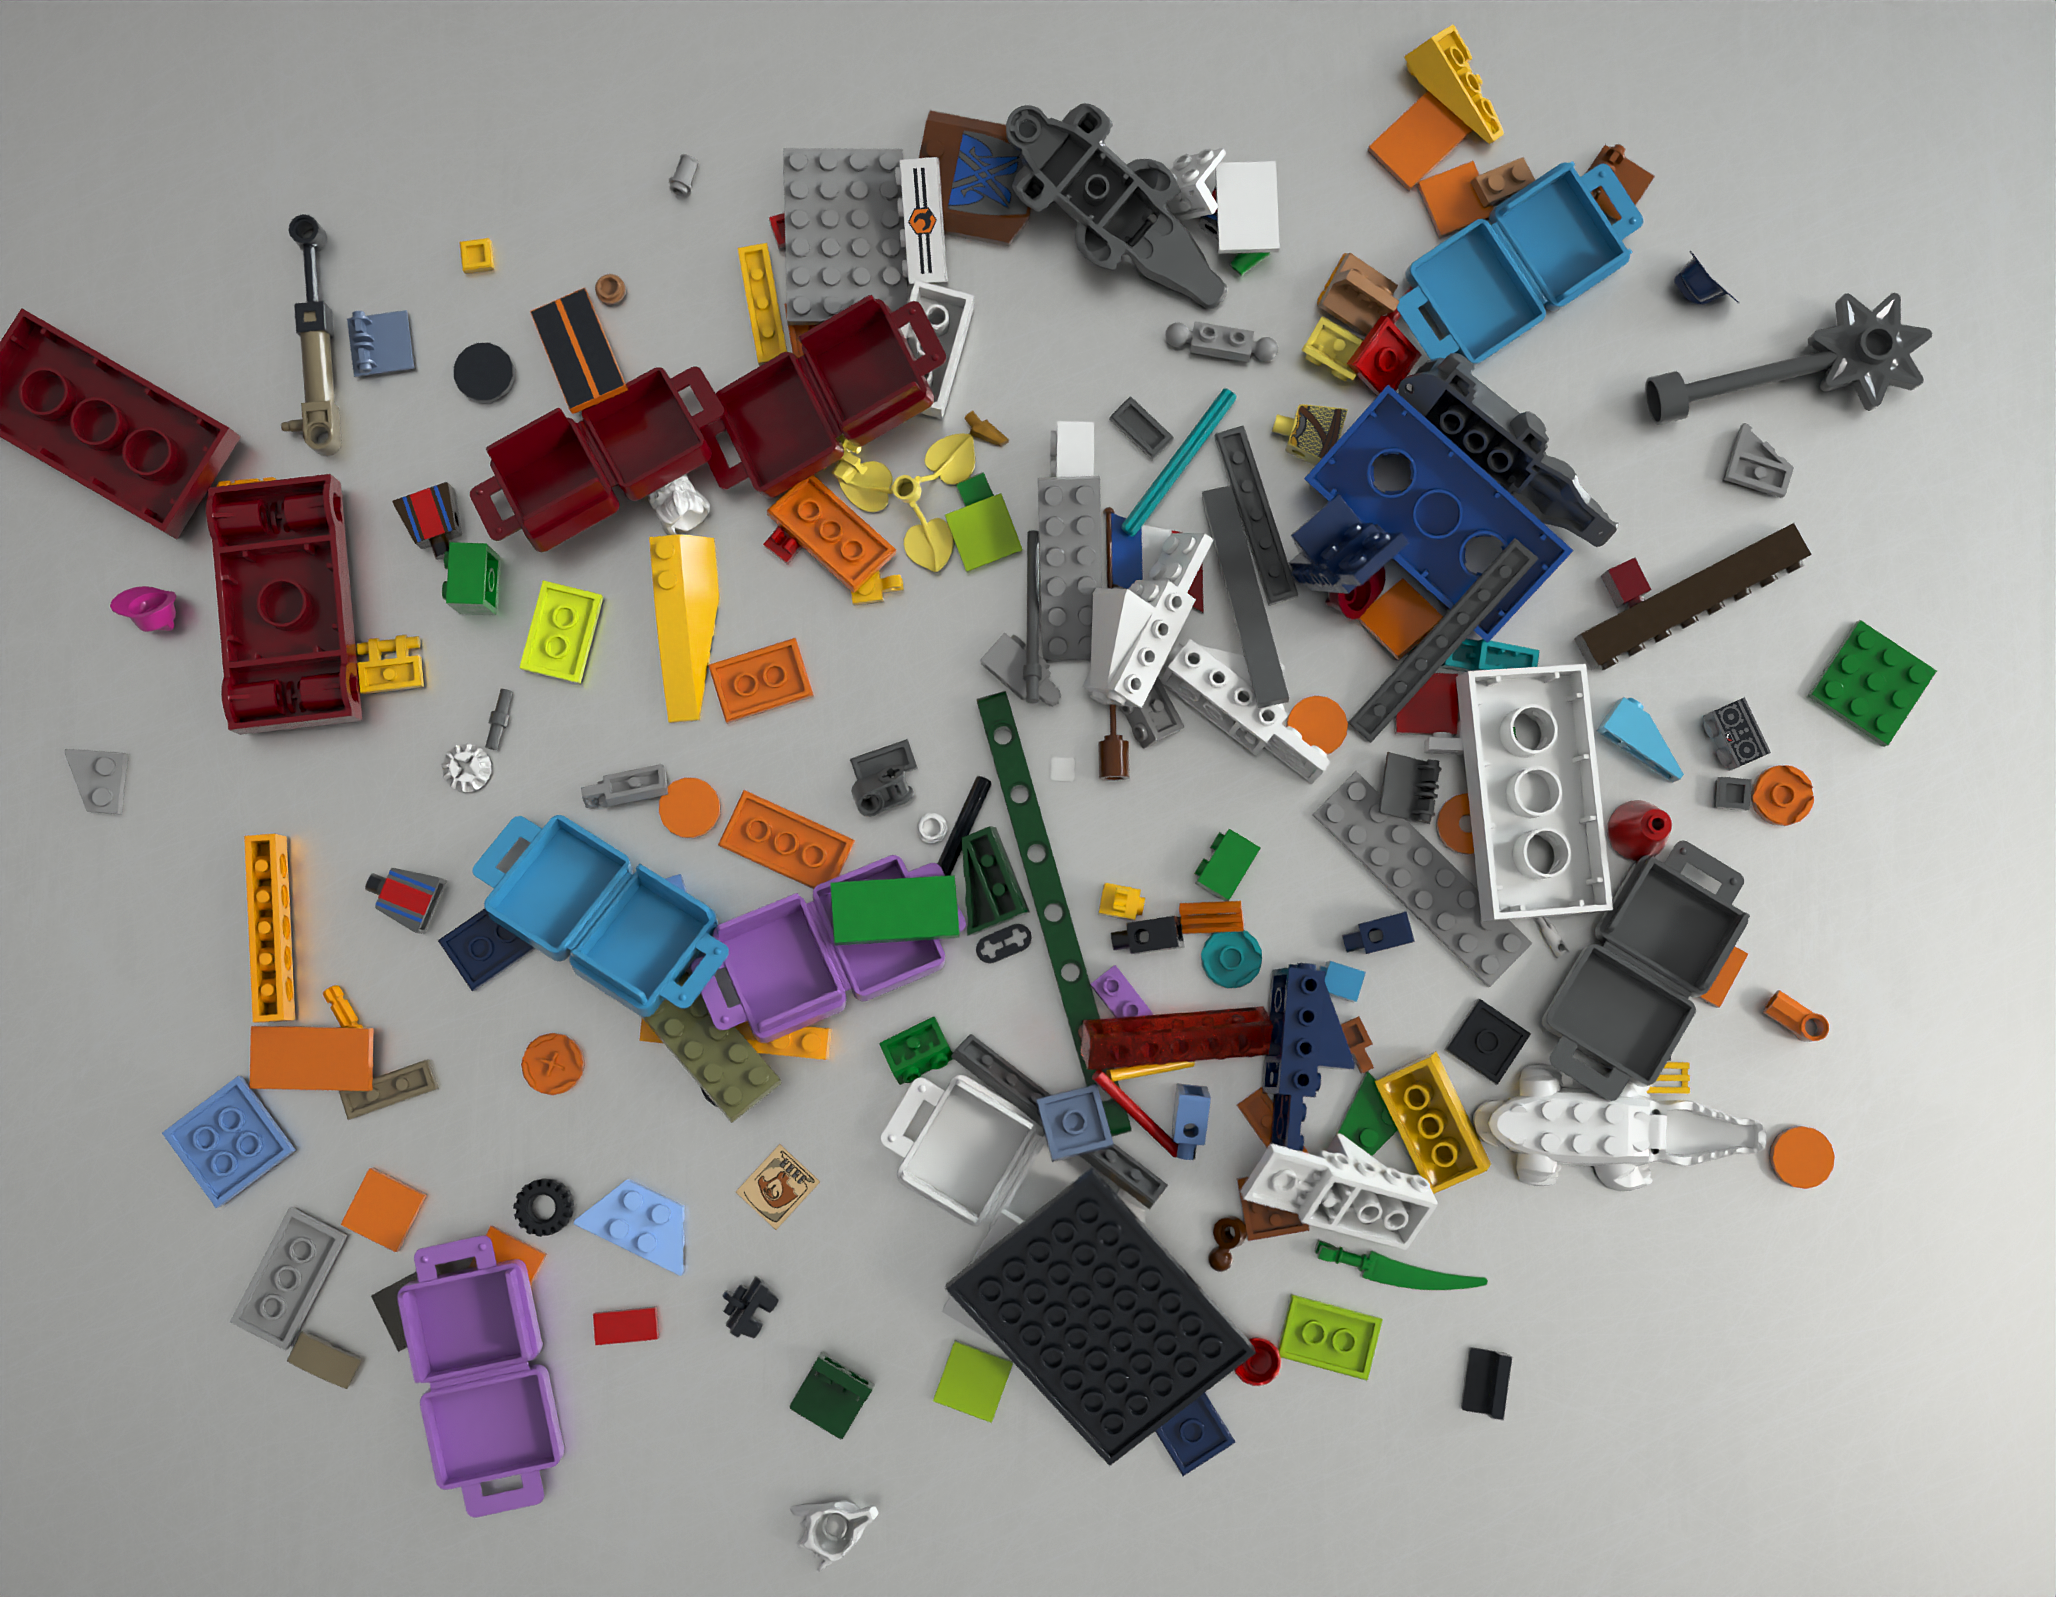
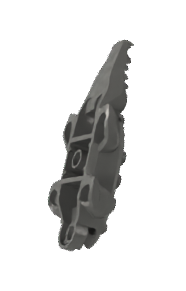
M1080 104L1070 110L1062 121L1054 118L1048 119L1042 110L1031 105L1020 106L1009 115L1006 123V137L1010 145L1017 150L1024 164L1023 168L1016 174L1012 185L1015 194L1024 204L1037 212L1042 211V209H1045L1054 201L1065 213L1078 222L1075 229V242L1078 250L1086 259L1098 266L1115 270L1117 264L1121 261L1120 256L1126 254L1133 260L1137 269L1145 277L1189 296L1206 309H1213L1223 301L1227 294V285L1210 269L1203 252L1189 231L1166 207L1167 201L1173 200L1175 195L1181 192L1172 172L1163 163L1152 159H1136L1128 164L1122 161L1104 143L1113 124L1100 108L1092 104ZM1151 214L1157 216L1155 223L1149 219Z

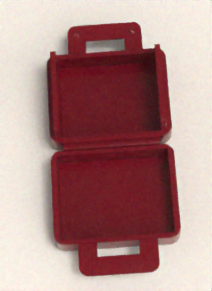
M868 295L800 335L798 339L802 344L803 356L797 358L791 352H783L717 391L716 395L725 410L724 415L721 419L700 431L712 451L708 464L718 486L722 489H730L749 478L757 492L766 498H774L840 460L844 454V447L839 439L840 435L843 434L852 445L862 447L930 408L934 403V394L924 375L942 366L946 361V353L922 305L918 301H911L892 312L882 300ZM910 323L925 352V355L917 360L901 330V327ZM727 430L741 459L740 463L731 468L715 437Z
M697 366L690 367L672 378L668 376L663 368H653L626 383L627 391L582 410L583 420L578 423L572 418L566 417L561 408H556L487 446L486 451L492 459L490 466L495 476L473 487L469 495L489 537L494 541H501L522 529L536 551L546 552L615 514L619 509L620 503L612 487L619 484L629 500L638 501L707 463L711 459L712 451L700 430L721 419L725 410L701 368ZM689 386L704 409L694 416L690 414L678 393ZM500 490L503 491L515 514L502 521L490 497Z

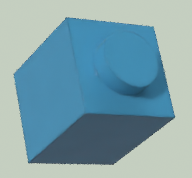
M1332 961L1326 962L1325 967L1320 965L1318 970L1325 971V984L1329 995L1350 1002H1357L1366 972Z

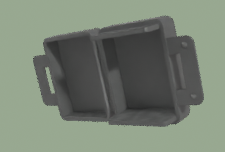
M1684 840L1676 843L1665 863H1662L1653 856H1643L1633 864L1612 899L1613 910L1605 911L1595 928V936L1604 944L1603 947L1598 944H1592L1582 950L1542 1017L1543 1027L1560 1038L1550 1055V1063L1553 1067L1609 1101L1619 1098L1628 1081L1639 1087H1646L1656 1082L1696 1013L1694 1003L1688 998L1690 996L1699 997L1710 990L1748 924L1750 915L1732 905L1744 885V877L1741 873ZM1686 863L1691 864L1722 883L1716 895L1680 874ZM1576 1049L1611 1069L1612 1072L1609 1077L1606 1078L1572 1057Z

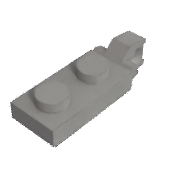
M662 764L605 775L603 780L597 782L596 785L581 787L583 802L586 808L610 807L668 795L665 767Z

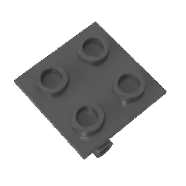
M1387 752L1379 813L1430 824L1431 818L1435 816V800L1433 799L1438 798V794H1435L1434 791L1439 789V785H1436V782H1438L1439 771L1442 770L1439 767L1440 761L1431 759L1423 761Z

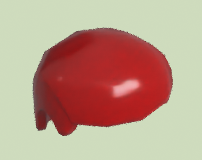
M1258 1337L1250 1338L1248 1340L1255 1347L1256 1354L1234 1370L1235 1374L1244 1383L1251 1386L1266 1385L1279 1374L1281 1368L1279 1351L1269 1340Z

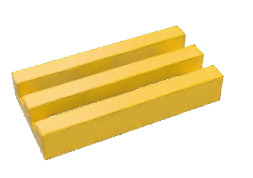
M1667 1062L1663 1069H1681V1075H1659L1656 1080L1681 1081V1087H1650L1646 1091L1647 1093L1690 1094V1087H1688L1690 1063Z

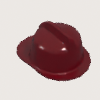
M1384 566L1362 585L1355 587L1349 594L1328 592V598L1325 601L1326 605L1341 611L1345 617L1351 620L1360 618L1383 591L1386 581Z

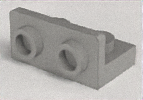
M1158 676L1142 708L1119 706L1132 727L1135 739L1139 741L1143 749L1184 728Z

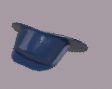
M1690 250L1689 252L1693 258L1674 278V282L1682 294L1690 302L1696 304H1707L1728 294L1740 304L1739 301L1709 276Z

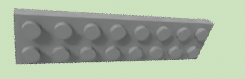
M1355 771L1312 815L1487 987H1491L1530 947L1532 942L1509 920L1481 922L1478 889L1406 819L1379 813L1381 795Z

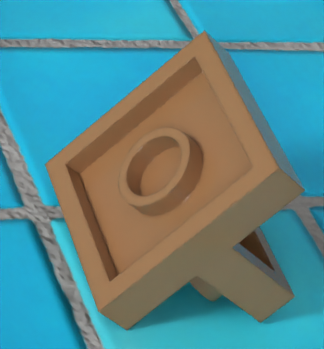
M1348 253L1342 260L1318 306L1363 337H1366L1381 316L1395 311L1400 302L1393 297L1398 285L1352 253Z

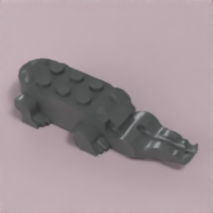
M1451 353L1446 358L1429 360L1418 368L1415 374L1406 376L1398 386V394L1541 522L1565 528L1595 547L1604 545L1617 531L1619 523L1612 521L1608 514L1602 510L1601 506L1591 498L1581 486L1573 468L1560 459L1546 455L1545 450L1548 448L1546 443L1549 441V438L1545 433L1546 427L1541 419L1528 411L1519 413L1474 377L1471 373L1475 370V367L1466 357L1458 353ZM1407 384L1412 385L1411 391L1407 389Z

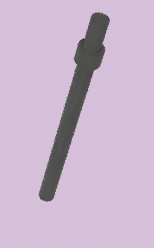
M1035 530L1027 532L1026 665L1023 666V679L1026 681V702L1031 704L1038 703L1039 681L1042 679V666L1039 665V532Z

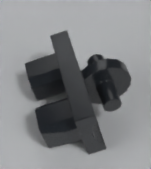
M756 1276L748 1289L740 1284L735 1293L725 1290L722 1297L728 1301V1304L723 1312L730 1316L725 1325L731 1330L730 1333L738 1338L743 1334L755 1339L763 1323L753 1317V1314L758 1307L768 1313L772 1312L779 1299L769 1290L765 1282Z

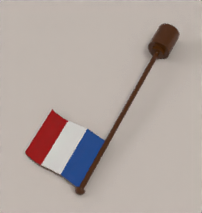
M1107 507L1103 510V514L1106 515L1107 588H1113V585L1123 589H1129L1136 580L1149 579V572L1153 565L1157 563L1166 539L1170 537L1171 533L1181 532L1142 525L1136 535L1132 537L1121 529L1126 518L1114 514V509ZM1201 564L1187 594L1196 599L1192 608L1204 613L1203 565ZM1110 704V735L1104 736V740L1098 742L1100 780L1117 781L1130 778L1129 741L1123 740L1122 735H1116V705Z

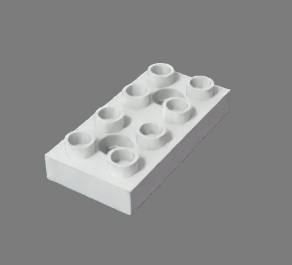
M1586 664L1468 671L1457 676L1456 683L1481 922L1597 913L1613 910ZM1519 713H1525L1530 719L1539 724L1541 740L1535 750L1526 749L1515 738L1513 724ZM1534 835H1540L1542 839L1549 842L1554 851V863L1546 874L1536 871L1530 865L1527 858V845Z

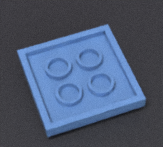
M237 1076L162 1132L215 1208L224 1205L296 1151L242 1076Z

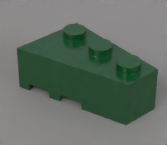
M989 826L962 837L963 870L966 885L965 904L967 906L968 919L967 936L976 935L1030 913L997 828Z

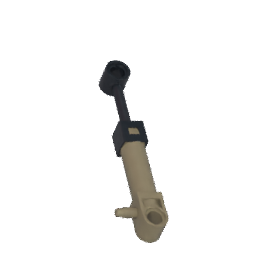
M302 214L296 216L290 222L289 234L299 245L300 249L303 250L307 302L294 304L296 333L301 339L305 403H301L302 419L283 422L281 428L284 432L303 431L304 441L311 449L321 456H331L339 451L342 443L339 407L335 404L330 341V339L334 338L332 309L324 301H319L316 252L322 250L326 245L327 235L312 216ZM313 229L310 237L303 238V234L307 230ZM328 432L327 440L324 443L317 444L319 435Z

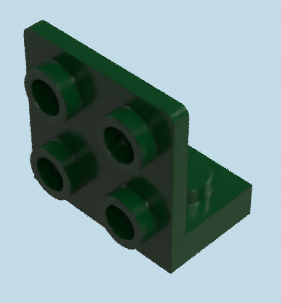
M821 1352L789 1408L835 1437L843 1439L875 1384Z

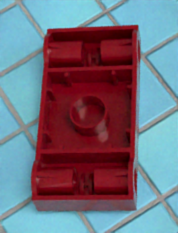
M331 474L208 488L206 518L213 545L224 674L221 694L223 710L228 722V730L243 735L362 721L341 482Z

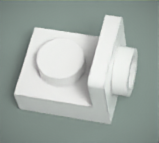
M1461 721L1457 723L1455 738H1452V733L1436 732L1433 733V737L1424 741V753L1455 755L1464 753Z

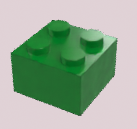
M450 542L449 551H445L444 567L448 569L447 581H444L442 585V597L446 600V604L459 614L496 615L500 555L487 543Z

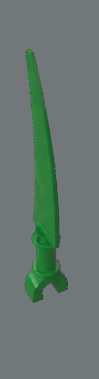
M1318 1240L1315 1248L1318 1259L1335 1262V1264L1341 1262L1357 1267L1359 1271H1363L1362 1278L1396 1287L1418 1290H1455L1485 1286L1488 1283L1485 1277L1461 1276L1427 1270L1388 1258L1372 1250L1367 1258L1366 1254L1360 1256L1347 1252L1342 1247L1338 1248L1321 1240Z

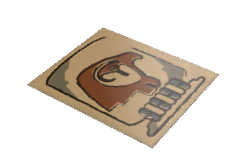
M779 1144L740 1186L736 1193L777 1230L820 1181Z

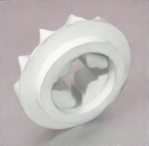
M470 743L455 745L451 751L446 753L444 762L441 764L443 778L451 788L460 792H473L480 789L488 781L491 774V761L487 753L482 748ZM457 760L465 763L471 760L470 767L476 775L466 772L460 775L462 769L458 766Z

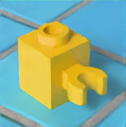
M1104 883L1098 915L1135 921L1136 915L1142 916L1145 897H1140L1141 889Z

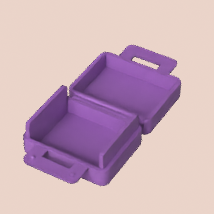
M890 855L817 885L813 890L812 902L806 903L796 893L716 926L713 937L724 943L729 949V955L719 969L725 967L740 1004L728 1009L716 978L713 976L701 991V994L715 1027L719 1030H727L748 1021L755 1039L760 1043H768L842 1012L846 1007L845 991L851 989L855 998L864 1002L941 970L945 962V953L940 944V940L943 939L834 946L830 884L833 882L945 876L940 865L929 863L908 872L903 860L899 856ZM957 903L959 932H961L966 926V921ZM705 956L695 959L692 962V973Z
M484 1235L421 1248L414 1255L418 1280L408 1282L399 1290L398 1304L415 1383H430V1388L420 1399V1407L436 1483L438 1487L444 1490L461 1487L466 1512L474 1518L537 1505L544 1499V1490L539 1470L556 1466L564 1455V1445L548 1370L539 1364L532 1366L528 1364V1361L536 1358L541 1352L542 1339L527 1267L519 1259L496 1263L492 1241ZM470 1257L476 1258L477 1267L437 1276L435 1267L437 1264ZM521 1474L523 1488L483 1496L480 1483Z

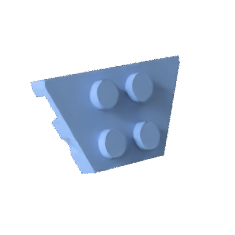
M630 1179L620 1184L575 1219L573 1223L679 1276H682L685 1271V1265H683L684 1205Z

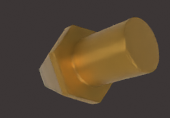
M974 411L969 412L964 417L972 428L969 432L970 435L997 446H1002L1009 442V439L988 420L981 421Z

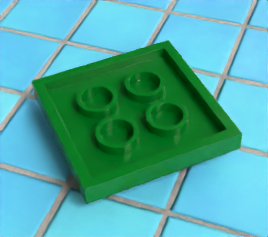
M1859 620L1855 623L1808 696L1885 747L1890 744L1937 670Z

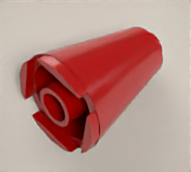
M1633 800L1620 805L1614 811L1607 823V837L1611 847L1628 860L1637 861L1643 856L1655 857L1664 849L1672 829V821L1665 811L1654 804L1642 800Z

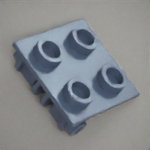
M407 310L365 316L364 311H354L352 313L353 317L347 318L354 377L414 369Z

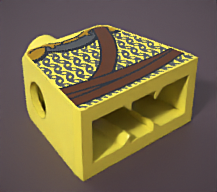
M1300 404L1294 419L1277 414L1272 432L1289 436L1285 449L1286 452L1316 466L1340 439L1348 410Z

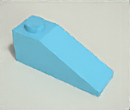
M1623 697L1616 701L1596 731L1673 783L1680 780L1684 774L1650 714L1643 710L1644 706L1633 698L1626 699Z

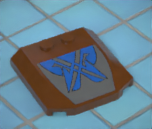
M930 110L925 124L919 158H939L944 235L1009 247L1019 231L1028 224L1032 209L1017 197L1012 187L1016 174L1023 168L1024 164L1017 150L1010 145L1006 137V125Z

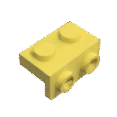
M1322 316L1307 343L1303 346L1302 351L1307 353L1305 358L1313 364L1321 366L1324 363L1331 367V373L1343 381H1347L1348 378L1354 380L1357 374L1347 365V362L1363 342V339Z

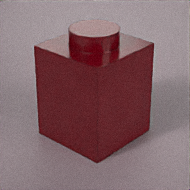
M1635 557L1607 570L1601 575L1617 608L1624 604L1628 608L1639 604L1645 600L1643 595L1652 590Z

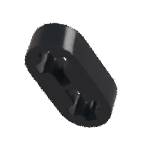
M1013 924L989 934L977 943V956L984 963L991 964L1022 952L1031 944V932L1023 924ZM1018 929L1020 933H1026L1027 937L1023 939L1024 945L1018 946L1015 942L1006 946L1004 940L1013 936V930ZM990 941L991 945L1002 942L1003 947L995 951L996 956L990 959L988 954H981V950L985 948V942Z

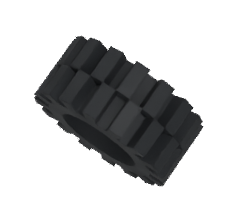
M544 1178L532 1181L522 1187V1191L515 1197L517 1202L513 1205V1209H516L514 1217L519 1220L520 1223L518 1225L521 1229L525 1228L527 1230L526 1233L530 1235L536 1234V1236L542 1237L562 1230L569 1223L568 1220L574 1212L571 1211L572 1206H574V1200L571 1201L570 1196L572 1194L570 1190L567 1191L565 1189L566 1186L563 1183H558L555 1179ZM540 1195L551 1197L555 1203V1212L549 1219H540L533 1213V1202Z

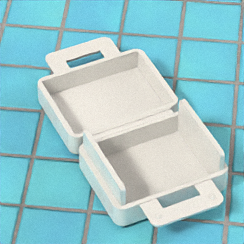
M963 1074L955 1076L946 1090L941 1089L925 1078L915 1079L881 1134L882 1144L905 1158L897 1171V1178L901 1184L969 1225L975 1226L980 1224L984 1218L991 1222L989 1231L1003 1208L1025 1221L1093 1167L1080 1156L1052 1162L1045 1134L1041 1137L1035 1133L1037 1123L1005 1098ZM923 1100L935 1106V1109L914 1142L903 1134ZM1093 1167L1144 1224L1146 1221L1144 1210L1124 1199L1122 1196L1125 1191Z

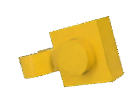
M878 570L855 593L851 591L853 605L884 602V592L904 590L901 575L881 578L880 571Z

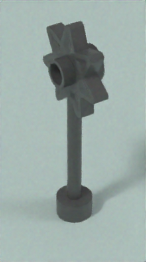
M1846 293L1835 303L1837 327L1817 330L1808 338V344L1819 352L1685 384L1682 376L1677 371L1649 377L1645 384L1648 410L1655 424L1661 425L1686 419L1689 413V402L1827 370L1820 383L1821 390L1827 392L1853 384L1865 410L1872 411L1881 404L1888 385L1914 390L1923 383L1924 378L1909 354L1932 337V332L1927 328L1901 324V297L1898 293L1890 294L1872 311L1851 294Z

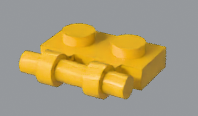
M405 634L397 635L395 639L380 640L379 638H372L368 642L357 643L359 655L369 654V661L357 663L360 693L371 694L424 687L421 657L418 655L409 656V649L421 647L419 636L407 637ZM396 651L397 658L382 660V652Z

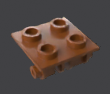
M1615 144L1614 147L1604 145L1587 172L1599 164L1609 165L1636 206L1655 176L1627 159L1624 154L1626 149L1622 145ZM1601 186L1590 192L1604 214L1615 221L1621 219V216Z

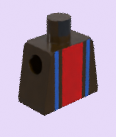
M444 482L392 501L414 543L421 549L432 547L435 559H444L445 551H449V540L462 535L454 488L448 482Z

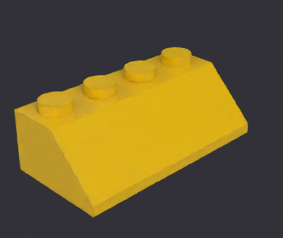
M1436 1051L1408 1063L1375 1081L1420 1176L1429 1182L1433 1194L1488 1170L1491 1162Z

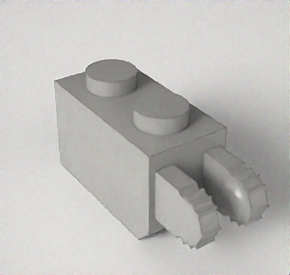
M1004 633L980 659L981 665L1021 700H1026V681L1023 679V666L1026 665V650L1024 649L1027 645L1015 634L1010 637ZM1039 656V665L1042 666V679L1039 681L1038 698L1053 707L1059 704L1061 693L1058 687L1056 688V685L1049 680L1051 672L1047 669L1050 665Z

